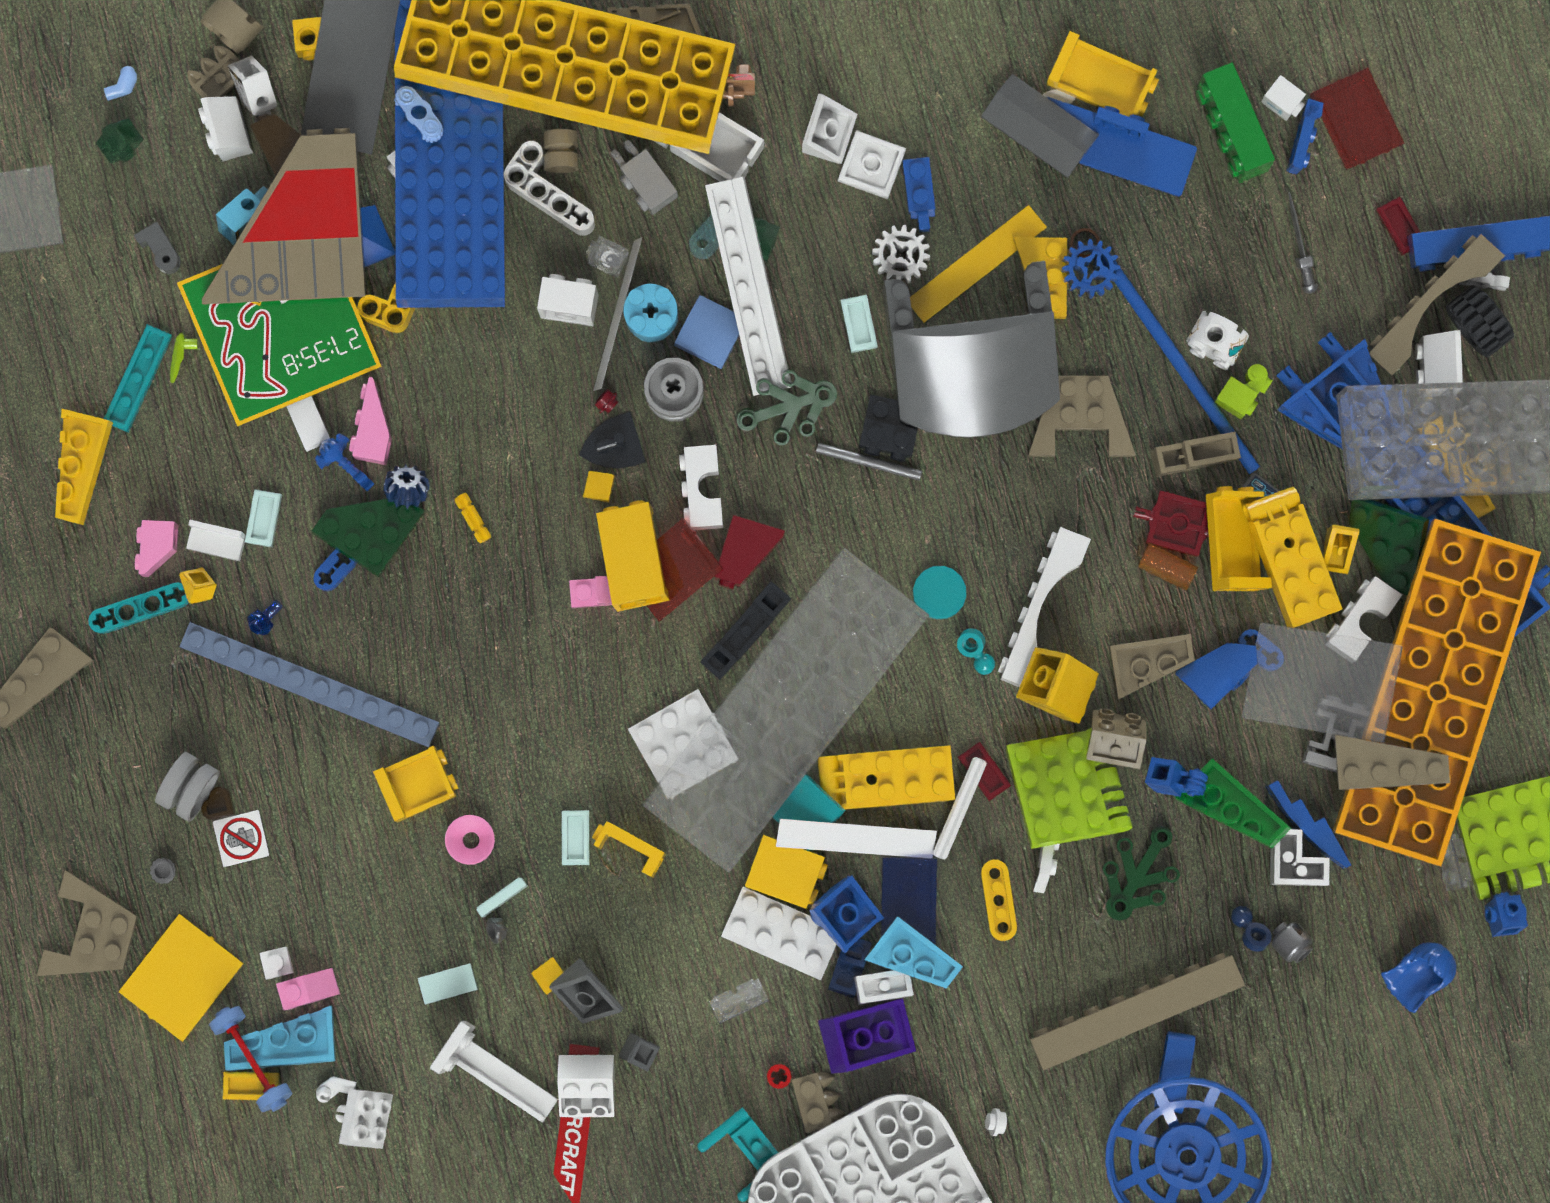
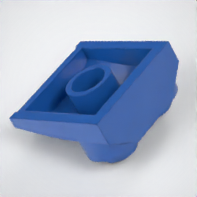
M852 875L845 877L832 886L809 910L812 921L816 925L823 927L844 953L877 922L884 919Z

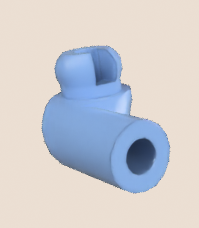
M123 67L117 84L104 88L108 101L132 92L137 81V73L133 67Z

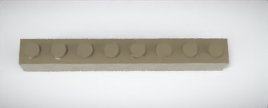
M1224 952L1209 958L1210 964L1203 967L1196 963L1183 969L1184 975L1175 978L1174 974H1170L1159 979L1160 985L1150 988L1148 984L1133 990L1134 996L1127 999L1124 998V995H1120L1108 1000L1110 1006L1099 1009L1097 1005L1084 1010L1085 1016L1077 1020L1070 1016L1058 1021L1060 1027L1049 1031L1047 1026L1034 1031V1038L1029 1039L1041 1070L1044 1071L1245 986L1233 956L1225 957Z

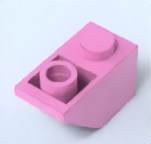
M142 520V525L137 528L136 535L137 543H140V554L135 556V569L139 570L141 576L149 577L177 552L179 527L177 523L173 521Z

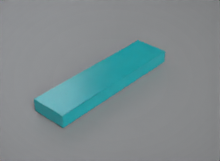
M148 324L146 325L104 417L105 420L113 422V427L129 433L173 337L171 334Z

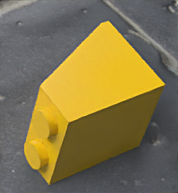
M1035 647L1016 698L1063 720L1080 724L1099 673L1066 653Z

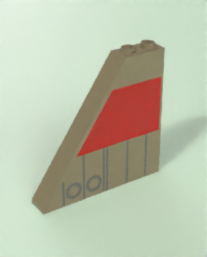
M350 128L334 129V134H323V129L306 130L307 135L299 137L204 294L202 304L366 296L356 133H350Z

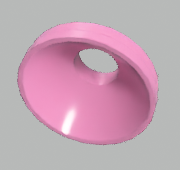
M465 815L459 817L450 824L446 831L445 845L447 851L452 858L462 864L472 865L480 863L491 854L494 848L495 835L493 829L487 821L479 816ZM470 832L476 833L479 837V844L473 849L467 848L463 843L464 836Z

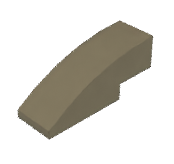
M1236 432L1186 440L1178 444L1156 447L1151 451L1156 477L1204 468L1241 458Z

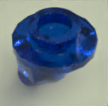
M275 600L263 612L257 609L249 614L247 621L250 630L258 635L269 634L274 626L270 620L283 608L282 604Z

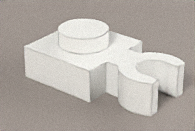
M1488 273L1486 277L1470 279L1459 283V285H1474L1478 288L1486 289L1488 287L1506 291V288H1509L1510 277L1495 276L1492 273Z

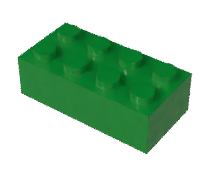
M1233 62L1204 73L1197 86L1198 90L1195 91L1200 105H1205L1208 111L1206 115L1207 122L1212 130L1215 129L1218 134L1217 144L1221 153H1226L1229 159L1227 167L1233 178L1236 177L1238 182L1241 183L1268 172L1275 158Z

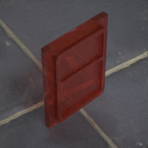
M1369 68L1341 80L1339 79L1337 82L1310 93L1312 100L1323 103L1321 119L1346 170L1359 164H1364L1370 159L1404 145V141Z
M684 518L657 539L664 584L668 590L669 601L646 606L659 622L723 570L722 566Z

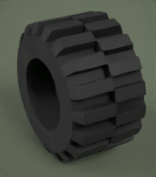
M1474 285L1468 287L1446 305L1447 314L1455 327L1461 330L1462 336L1479 354L1487 358L1514 338L1513 328L1502 311L1483 290Z

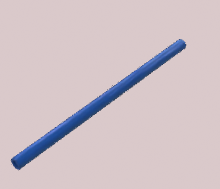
M1101 256L1100 259H1101L1103 265H1104L1105 267H1107L1106 261H1105L1104 258ZM1120 268L1119 271L1114 272L1119 277L1114 283L1220 434L1235 432L1122 269ZM1236 433L1241 455L1239 461L1248 474H1251L1260 466Z

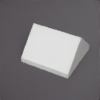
M818 94L802 143V153L842 164L857 114L827 96Z

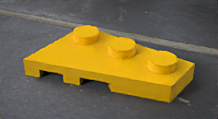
M1014 237L1013 240L1021 259L1023 271L1033 262L1045 261L1054 319H1066L1067 282L1064 283L1063 279L1067 276V273L1061 272V268L1067 266L1062 261L1064 256H1067V238Z

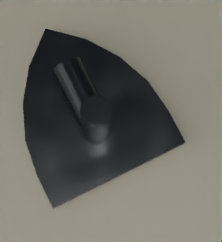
M631 412L610 418L594 429L586 439L579 456L605 468L621 469L646 463Z

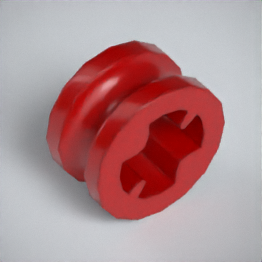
M775 1064L768 1070L767 1081L774 1088H784L791 1081V1072L785 1065ZM780 1068L785 1070L786 1073L784 1075H787V1080L775 1084L772 1081L775 1078H771L772 1072H778Z

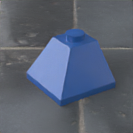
M376 206L362 207L364 266L368 267L394 256L396 253Z

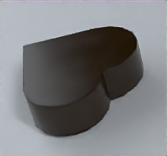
M224 787L213 788L209 794V799L201 806L202 815L209 820L235 816L230 791Z

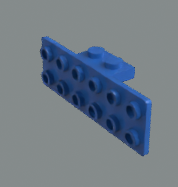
M1046 97L1099 134V137L1079 164L1177 197L1182 195L1197 151L1196 146L1149 131L1150 124L1146 123L1144 118L1137 115H1130L1128 117L1119 114L1120 111L1114 107H1099L1097 113Z

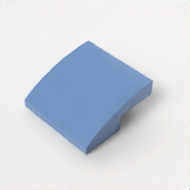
M699 295L674 346L722 369L739 337L735 313Z

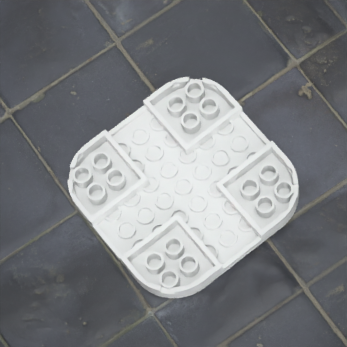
M891 1094L879 1097L775 1154L756 1173L748 1198V1203H992L945 1117L929 1102L908 1094Z

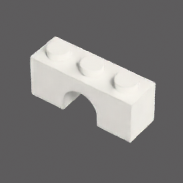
M716 445L684 447V455H679L680 470L686 471L687 481L681 482L683 498L688 497L689 508H684L685 524H690L691 531L723 528L721 498L709 499L699 492V484L705 477L719 475Z
M1376 576L1370 582L1367 579L1364 580L1357 590L1360 596L1356 602L1350 601L1343 610L1342 615L1345 618L1341 624L1335 623L1326 635L1329 638L1326 646L1351 663L1358 660L1371 641V638L1360 629L1359 620L1363 613H1373L1384 619L1402 596V594Z

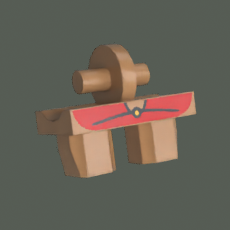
M749 64L736 66V74H729L723 99H728V106H734V99H744V95H755V74H752Z

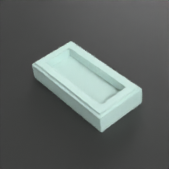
M867 295L842 299L840 302L851 353L877 348Z
M254 490L245 543L273 548L282 494Z
M589 810L562 811V865H590Z
M518 877L479 905L476 910L484 918L528 885L523 878Z
M471 963L418 978L425 1005L478 990Z

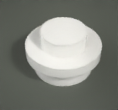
M993 1108L991 1113H988L986 1116L985 1128L989 1130L991 1136L1003 1134L1006 1130L1007 1115L1005 1112H1001L1000 1109Z

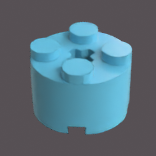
M644 284L633 289L628 294L624 304V317L628 329L637 338L645 342H658L668 337L675 329L678 322V309L674 296L667 288L657 284ZM649 308H654V311L657 312L654 313L653 318H648L647 312Z

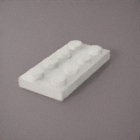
M742 887L721 935L725 939L819 980L822 979L837 945L823 927L816 925L812 921L811 916L745 887Z

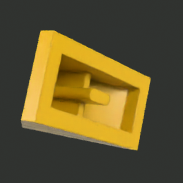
M1331 525L1327 529L1323 558L1328 571L1348 574L1359 529Z

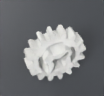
M906 225L902 226L901 231H897L896 227L892 226L891 234H888L886 231L882 232L884 240L876 239L875 244L879 248L873 249L872 254L878 256V258L873 260V265L881 266L878 269V274L886 272V280H891L892 277L898 280L905 278L907 283H911L912 275L917 279L920 278L919 269L926 271L927 265L923 261H929L930 255L924 252L929 250L930 246L929 244L922 245L925 236L920 235L916 237L915 228L911 232H906ZM897 238H905L909 241H898ZM887 246L888 250L891 253L890 256H888L887 259L884 260L883 251L884 248ZM918 249L919 260L916 264L912 254ZM897 250L901 253L906 251V259L902 257L897 259ZM895 267L904 268L906 271H896L893 269Z

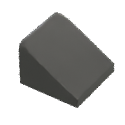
M630 1033L619 1057L648 1072L660 1047L636 1034Z

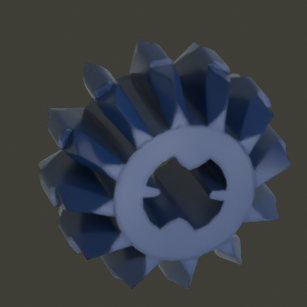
M406 463L403 468L395 466L393 471H387L385 482L383 483V490L388 502H394L396 508L400 505H405L407 509L410 505L418 507L420 501H426L430 487L425 471H419L417 465L409 468Z

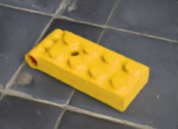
M1292 486L1244 504L1242 506L1244 516L1250 527L1266 573L1272 579V588L1287 628L1292 629L1342 610L1303 503L1301 504L1295 487ZM1285 539L1290 541L1289 548L1284 544Z
M951 746L844 754L817 758L820 787L845 810L955 800ZM867 776H875L876 783L874 785L868 784L866 781Z

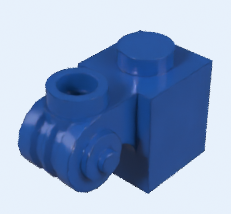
M1152 757L1145 783L1156 793L1181 797L1183 792L1188 793L1187 795L1199 796L1204 795L1206 790L1205 782H1207L1208 776L1199 769L1189 770L1188 773L1177 761Z

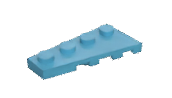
M332 1006L322 1008V1010L311 1014L299 1016L285 1023L281 1022L259 1032L255 1031L241 1036L260 1068L336 1061ZM235 1039L224 1042L226 1071L252 1069Z

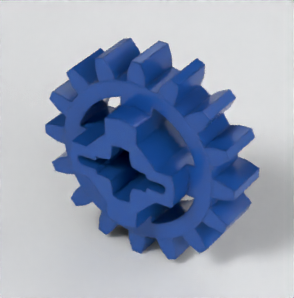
M1092 239L1087 241L1086 246L1079 241L1077 243V250L1073 247L1069 248L1068 253L1071 257L1064 256L1062 260L1068 264L1061 268V272L1068 274L1063 279V282L1072 283L1070 291L1076 288L1079 289V297L1084 292H1088L1089 299L1094 297L1095 292L1101 297L1104 295V287L1110 291L1113 288L1110 281L1116 282L1119 278L1114 272L1119 271L1120 266L1113 263L1117 260L1118 256H1110L1109 252L1112 247L1109 246L1103 249V241H1099L1096 246L1093 245ZM1091 252L1090 256L1086 258L1077 257L1082 253ZM1101 256H1102V257L1104 258V260L1106 261L1107 267H1105V266L1103 265V263H1102V261H1101V259H1100ZM1094 259L1093 270L1095 271L1087 279V266ZM1074 271L1078 272L1081 278L1080 281L1076 278ZM1096 279L1104 280L1098 285L1090 286V283Z

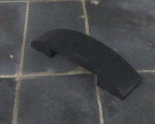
M771 581L700 663L721 680L791 601V598Z

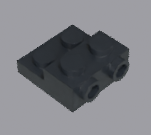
M870 394L859 448L864 449L863 453L879 456L880 453L890 454V459L905 462L906 458L912 459L918 428L900 421L897 400Z

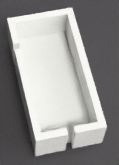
M719 113L709 154L670 145V150L675 155L722 182L743 176L746 177L749 172V166H753L764 148V139ZM654 141V142H656L657 144L661 145V146L664 147V148H667L668 145H669V144H665V143H661V142Z

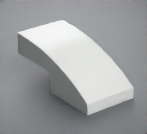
M312 396L287 406L306 451L319 447L322 441L330 438Z

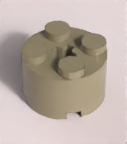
M215 0L203 14V18L200 21L237 54L244 51L264 28L246 10L232 0Z

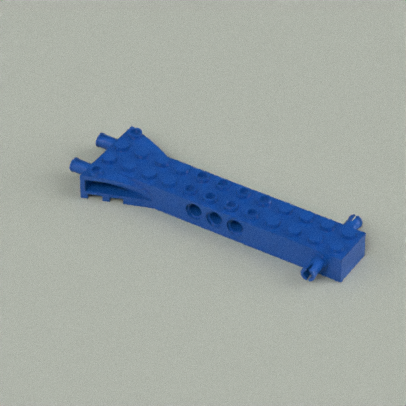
M1331 332L1327 334L1318 344L1333 360L1332 365L1308 384H1304L1290 365L1276 375L1291 393V398L1284 402L1277 410L1324 440L1344 450L1389 506L1429 519L1428 530L1431 521L1438 519L1492 536L1395 418L1384 386L1381 385L1377 375L1375 363L1372 362L1365 339L1350 351H1345ZM1547 565L1543 566L1533 576L1515 636L1550 609V605L1539 593L1550 583V574L1543 578L1550 572V567Z

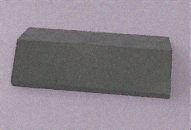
M1014 74L998 90L981 116L1066 178H1069L1099 137V134Z

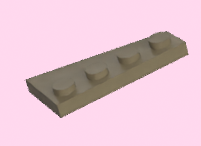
M50 627L0 689V726L7 729L29 712L38 702L47 698L55 689L70 680L78 671L88 666L94 660Z
M1334 735L1338 790L1450 783L1448 755Z

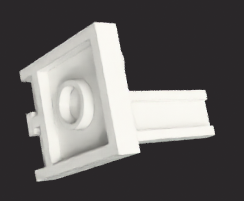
M461 1021L430 1068L436 1073L441 1074L446 1071L451 1072L454 1066L458 1065L539 1121L544 1122L558 1099L474 1043L472 1039L475 1034L472 1032L475 1026L468 1021Z

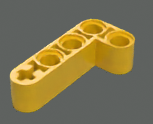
M396 282L388 301L374 295H366L359 300L357 305L358 312L363 320L394 333L406 330L415 308H397ZM376 304L378 308L374 314L367 315L364 313L366 305ZM394 313H400L402 315L401 322L396 325L390 324V316Z

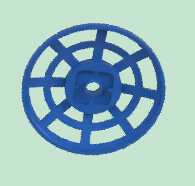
M1172 1078L1155 1083L1140 1091L1118 1113L1106 1143L1105 1163L1107 1177L1112 1192L1119 1203H1131L1123 1191L1136 1184L1155 1203H1178L1176 1200L1180 1189H1197L1203 1201L1200 1203H1222L1231 1196L1239 1183L1255 1189L1247 1203H1260L1271 1175L1272 1157L1270 1142L1265 1127L1256 1111L1232 1089L1203 1078ZM1188 1084L1208 1087L1209 1091L1204 1102L1189 1099L1169 1102L1163 1089L1170 1086ZM1220 1092L1237 1102L1250 1116L1254 1124L1238 1129L1226 1113L1214 1106ZM1153 1093L1159 1107L1144 1118L1137 1130L1121 1126L1132 1108L1146 1096ZM1197 1108L1200 1111L1195 1123H1179L1174 1109ZM1163 1114L1169 1128L1160 1138L1146 1134L1145 1131L1149 1125ZM1210 1114L1223 1121L1230 1132L1215 1137L1211 1131L1205 1128ZM1258 1134L1263 1153L1260 1179L1244 1172L1246 1151L1243 1139ZM1117 1136L1132 1141L1130 1160L1133 1174L1119 1181L1114 1165V1146ZM1234 1142L1236 1143L1238 1153L1236 1168L1221 1162L1220 1150L1221 1147ZM1140 1143L1155 1148V1163L1143 1169L1140 1168L1138 1157ZM1187 1149L1194 1151L1196 1154L1195 1160L1190 1163L1183 1162L1180 1158L1182 1151ZM1160 1173L1162 1178L1170 1184L1166 1197L1164 1198L1154 1191L1146 1179ZM1219 1173L1231 1178L1225 1189L1213 1197L1207 1184L1213 1180L1216 1174Z

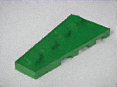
M1213 758L1201 769L1208 776V780L1205 782L1206 790L1204 795L1189 796L1187 795L1188 793L1182 792L1181 797H1175L1177 801L1271 849L1291 829Z

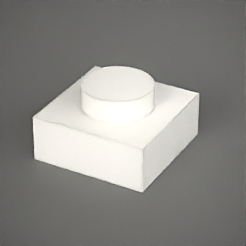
M288 947L260 953L266 980L294 973Z

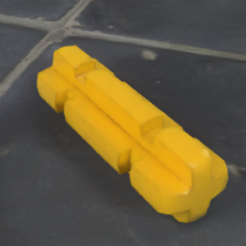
M467 493L457 496L455 503L459 509H462L461 513L470 529L475 532L474 536L477 541L483 543L489 540L491 534L487 527L483 526L484 522L474 505H471L472 501Z

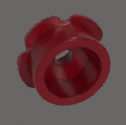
M606 389L594 403V406L599 409V413L604 411L609 413L618 403V400L615 399L617 393H612L609 389Z

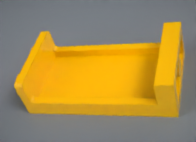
M1070 31L1048 78L1047 85L1095 107L1104 108L1105 106H1110L1120 111L1119 114L1128 117L1130 115L1143 117L1149 104L1144 101L1148 92L1154 93L1159 79L1155 78L1157 69L1152 68L1150 71L1079 40V35Z
M1232 486L1217 487L1214 493L1206 494L1213 591H1260L1272 588L1271 577H1261L1259 551L1242 508L1244 504L1264 497V492L1254 491V487L1238 488V491H1233Z
M642 500L629 503V506L622 508L610 506L604 508L603 512L596 513L611 602L617 612L669 601L668 590L664 584L652 517L654 514L653 508L649 502Z

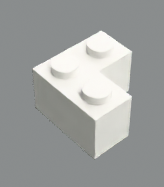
M1290 829L1273 849L1270 848V885L1328 886L1329 858L1302 857V830Z

